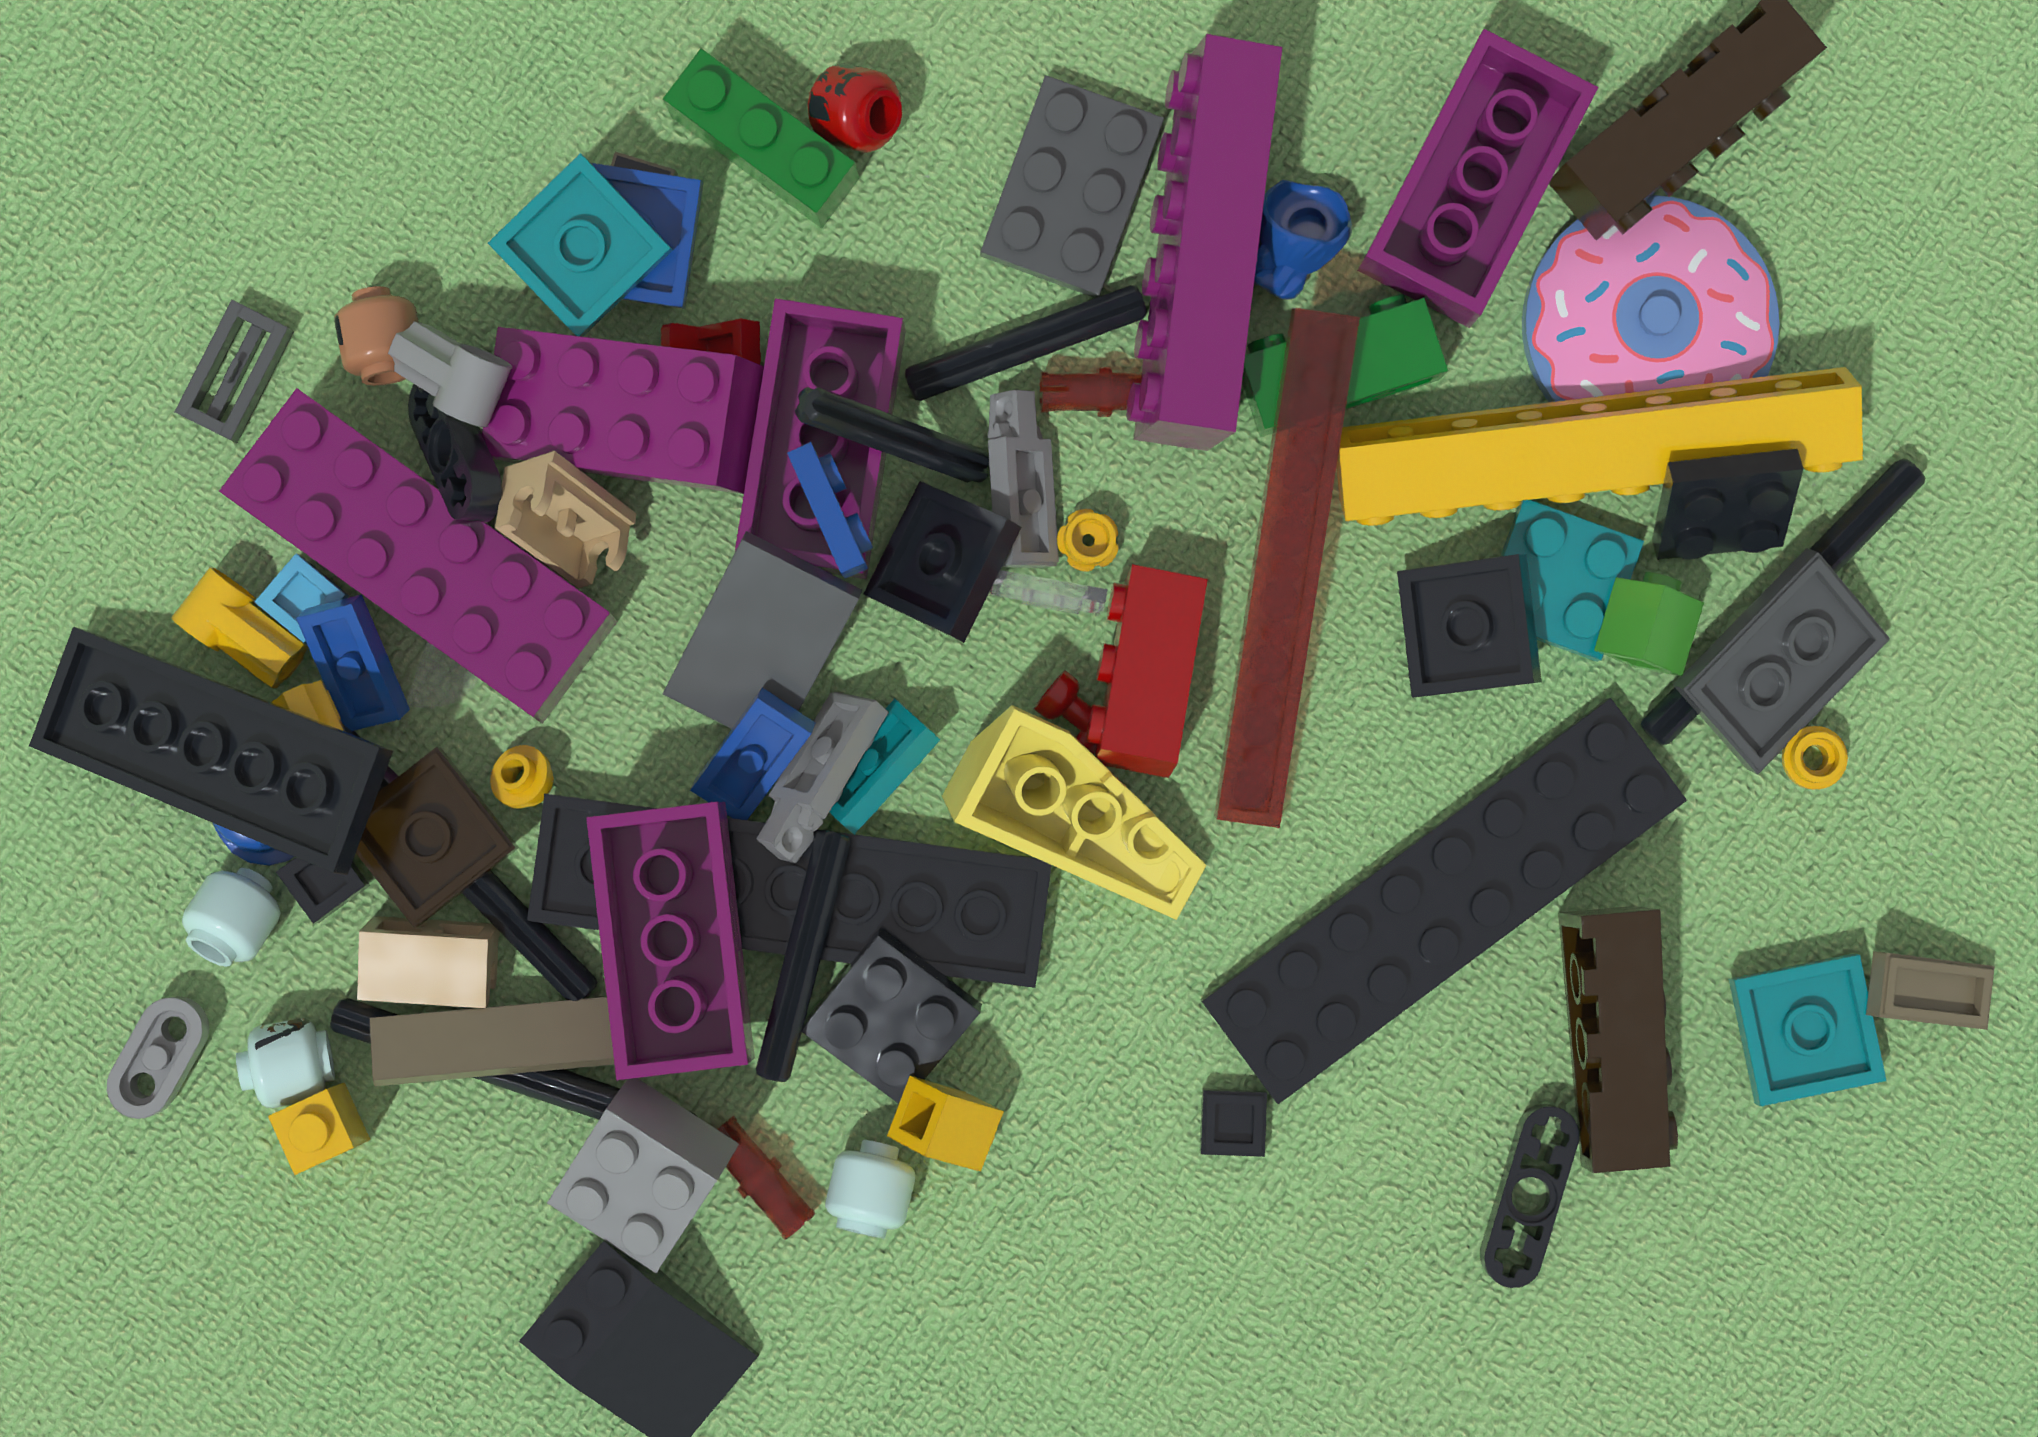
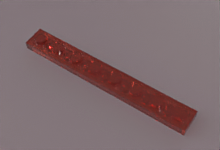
M1292 308L1214 811V816L1217 820L1280 828L1360 317L1301 308Z

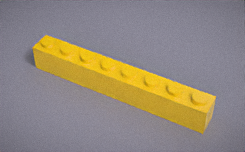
M1846 367L1333 428L1339 500L1345 521L1356 520L1359 524L1374 526L1392 521L1395 515L1420 513V515L1428 518H1442L1455 514L1458 508L1480 505L1489 510H1509L1520 506L1522 500L1547 498L1549 501L1556 503H1570L1583 499L1586 495L1585 493L1611 490V492L1618 495H1637L1648 491L1649 485L1663 484L1667 463L1674 461L1798 449L1805 470L1811 472H1831L1840 469L1844 462L1863 460L1862 386Z

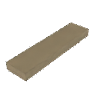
M607 997L580 999L579 1001L566 1000L370 1018L374 1086L614 1064Z

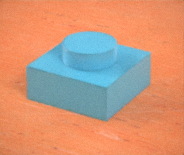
M296 553L254 602L300 641L307 644L296 617L306 608L345 599L349 595L305 558Z

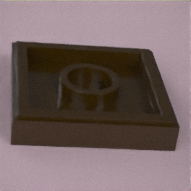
M435 747L378 792L356 854L415 928L427 921L519 847L441 747Z

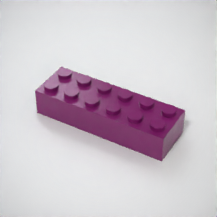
M1206 34L1192 53H1185L1179 71L1172 70L1169 76L1165 107L1166 109L1174 110L1172 132H1164L1162 136L1157 163L1158 170L1166 172L1164 195H1156L1150 217V232L1159 234L1156 258L1149 257L1147 259L1142 282V294L1151 296L1148 321L1141 320L1139 322L1134 346L1135 358L1143 359L1140 383L1132 384L1127 402V421L1135 422L1133 440L1208 451L1236 432L1283 47Z
M298 388L295 389L219 490L224 496L542 724L617 624V620L609 611L486 523L453 519L447 510L440 491Z

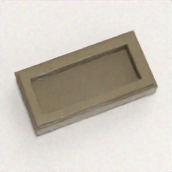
M1873 951L1866 1015L1988 1030L1995 966Z

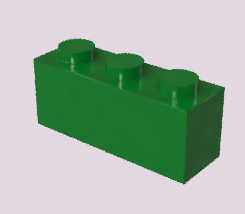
M700 48L663 97V101L673 119L821 229L859 180L856 163L702 48Z
M1404 294L1395 295L1369 305V316L1346 322L1344 314H1336L1309 324L1307 326L1309 335L1286 342L1284 334L1278 333L1249 343L1247 347L1250 354L1245 355L1242 384L1260 438L1439 381L1448 372V368L1425 298L1407 303Z

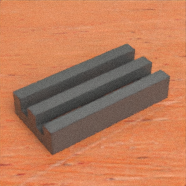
M231 300L174 412L238 443L294 331ZM245 320L251 323V326L205 414L198 409ZM266 331L271 333L225 423L221 422Z

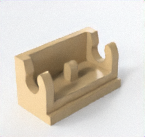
M556 451L504 468L502 494L495 528L577 588L593 584L598 569L596 565L597 559L601 552L607 548L606 565L616 572L620 569L626 557L630 526L634 525L636 521V513Z
M373 916L359 931L357 1000L486 1008L489 1004L490 989H495L498 938L500 932L491 923L427 920L419 927L414 928L407 918Z

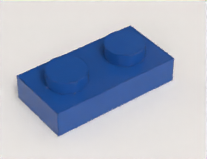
M811 442L787 452L844 579L868 569L862 553L873 549V546L858 513L845 517L835 494L847 488L831 453L818 457Z
M362 594L306 608L296 617L321 678L331 695L341 717V722L346 727L354 731L400 720L410 710Z
M762 687L696 777L690 791L708 803L725 802L728 816L734 819L748 820L812 734L816 722Z

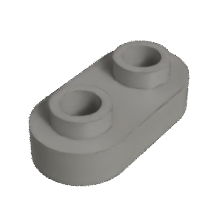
M169 997L152 1003L144 1011L107 1079L108 1098L118 1112L130 1118H147L163 1112L173 1102L208 1038V1018L198 1003L186 997ZM175 1016L181 1018L186 1024V1034L181 1040L173 1038L169 1033V1022ZM142 1073L151 1075L155 1081V1089L150 1096L142 1094L138 1089L137 1081Z

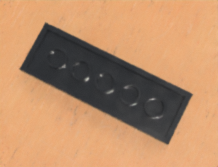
M77 627L72 628L29 744L34 749L327 871L348 875L393 753V750Z

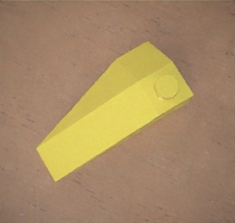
M1013 705L970 742L942 795L955 823L1175 920L1180 915L1207 866L1191 848L1068 730Z

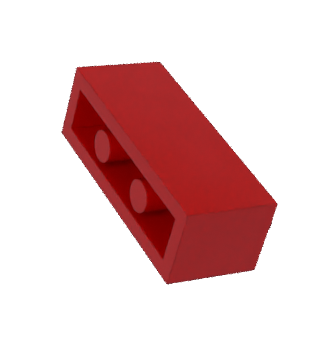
M1132 564L1124 584L1113 583L1108 604L1107 620L1117 622L1114 645L1103 643L1096 681L1107 683L1103 706L1092 705L1086 733V742L1097 744L1095 757L1104 766L1166 778L1170 777L1177 766L1208 579Z

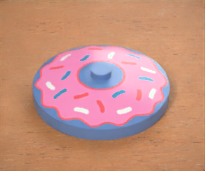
M1652 195L1646 202L1653 210L1623 235L1614 226L1597 241L1577 219L1560 234L1540 259L1530 279L1523 304L1522 339L1530 371L1548 402L1768 376L1778 344L1780 326L1779 307L1772 278L1756 248L1740 230L1721 215L1699 204L1675 197Z

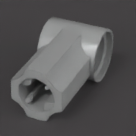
M416 321L405 331L396 333L388 352L395 364L394 372L435 396L432 403L434 407L458 420L480 427L488 426L512 369L511 364L498 356L477 347L459 343L431 325Z

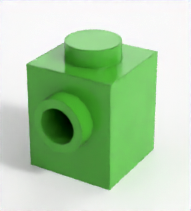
M1645 572L1642 581L1616 577L1594 651L1632 667L1683 676L1704 602L1680 592L1682 582L1666 575Z

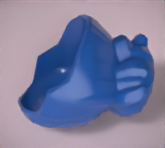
M1281 180L1265 193L1254 278L1256 286L1262 287L1276 297L1286 300L1295 299L1302 292L1307 275L1319 270L1332 261L1346 245L1352 234V221L1348 206L1338 192L1325 186L1305 185L1289 180Z

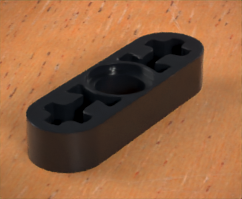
M413 384L408 402L409 421L450 516L455 520L491 521L498 511L502 484L499 471L479 427L458 420L438 410L432 404L435 396Z
M1535 1105L1526 1110L1520 1117L1480 1247V1261L1483 1269L1495 1282L1504 1287H1523L1532 1282L1540 1272L1579 1143V1129L1576 1121L1568 1112L1555 1105ZM1549 1117H1556L1555 1128L1562 1131L1564 1136L1560 1144L1550 1142L1543 1159L1548 1164H1556L1554 1174L1551 1176L1541 1168L1533 1165H1520L1524 1154L1537 1160L1541 1141L1532 1136L1534 1125L1545 1126ZM1527 1177L1540 1179L1547 1191L1544 1205L1533 1213L1518 1211L1512 1202L1514 1186L1520 1180ZM1506 1215L1522 1225L1538 1226L1534 1237L1522 1230L1518 1249L1527 1256V1260L1524 1266L1513 1264L1509 1273H1503V1264L1495 1258L1497 1248L1508 1249L1515 1233L1512 1227L1502 1226Z

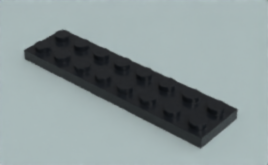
M1611 698L1605 699L1200 1001L1274 1101L1280 1104L1685 803L1687 799Z
M544 794L527 921L599 930L586 817L659 808ZM727 818L742 949L785 955L815 837L819 830L813 831V842L799 860L793 863L777 858L756 839L765 822ZM842 833L850 837L851 844L821 960L851 964L879 928H882L944 976L1036 988L1051 864L1031 857Z

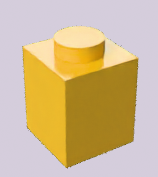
M909 1076L887 1137L925 1157L981 1172L1004 1111L964 1091Z
M345 1082L327 1088L268 1116L294 1175L371 1140Z

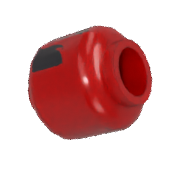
M846 63L828 67L821 73L811 88L808 100L809 122L813 131L831 145L869 153L881 149L896 133L902 118L901 96L895 82L884 72Z

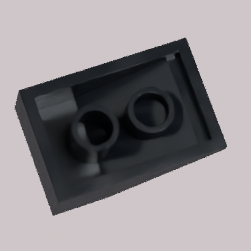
M605 1240L519 1340L521 1344L568 1384L648 1437H691L759 1356L753 1348L660 1269L657 1273L653 1272Z

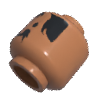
M384 286L367 287L353 292V302L343 306L334 317L344 369L355 376H360L362 383L366 385H387L405 380L406 378L394 372L395 364L388 352L396 333L405 331L414 321L419 322L415 305L404 297L391 295L390 289Z

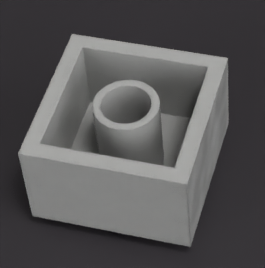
M638 1078L627 1079L602 1114L547 1204L657 1273L738 1148L739 1143Z

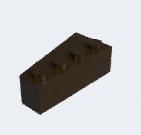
M1761 0L1737 27L1732 24L1716 37L1709 46L1687 65L1688 68L1685 71L1681 68L1675 71L1642 100L1641 106L1638 109L1632 107L1569 159L1552 177L1549 185L1596 241L1614 226L1623 235L1653 210L1646 202L1649 197L1661 188L1668 197L1673 195L1699 173V170L1692 162L1707 150L1714 159H1717L1745 135L1744 131L1739 127L1740 123L1753 113L1762 122L1790 99L1791 95L1784 87L1827 47L1788 0Z
M1628 906L1558 912L1581 1166L1592 1173L1670 1167V1150L1677 1149L1678 1131L1673 1111H1668L1667 1085H1671L1672 1065L1665 1040L1666 1000L1663 989L1660 909Z

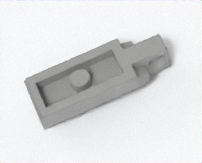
M1010 390L990 395L988 438L990 439L988 440L992 512L1006 517L1022 527L1002 567L1045 568L1057 566L1059 556L1051 439L1042 438L1040 428L1037 426L1035 391Z
M831 692L814 719L816 724L812 734L780 775L769 794L775 803L770 817L756 839L777 858L796 863L813 842V831H816L823 824V819L826 818L832 806L839 800L844 786L865 751L872 745L875 734L889 713L876 700L839 692Z

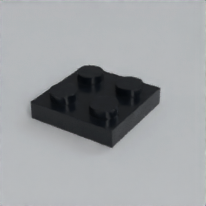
M1798 449L1668 462L1652 537L1657 560L1671 558L1691 560L1709 554L1737 551L1758 553L1770 548L1783 547L1803 473V465Z
M919 481L863 595L964 643L1022 527L1006 517Z
M1515 554L1397 571L1412 698L1542 682L1527 554Z
M879 928L805 1019L802 1033L899 1104L909 1076L925 1080L981 1013L982 1003L882 928Z

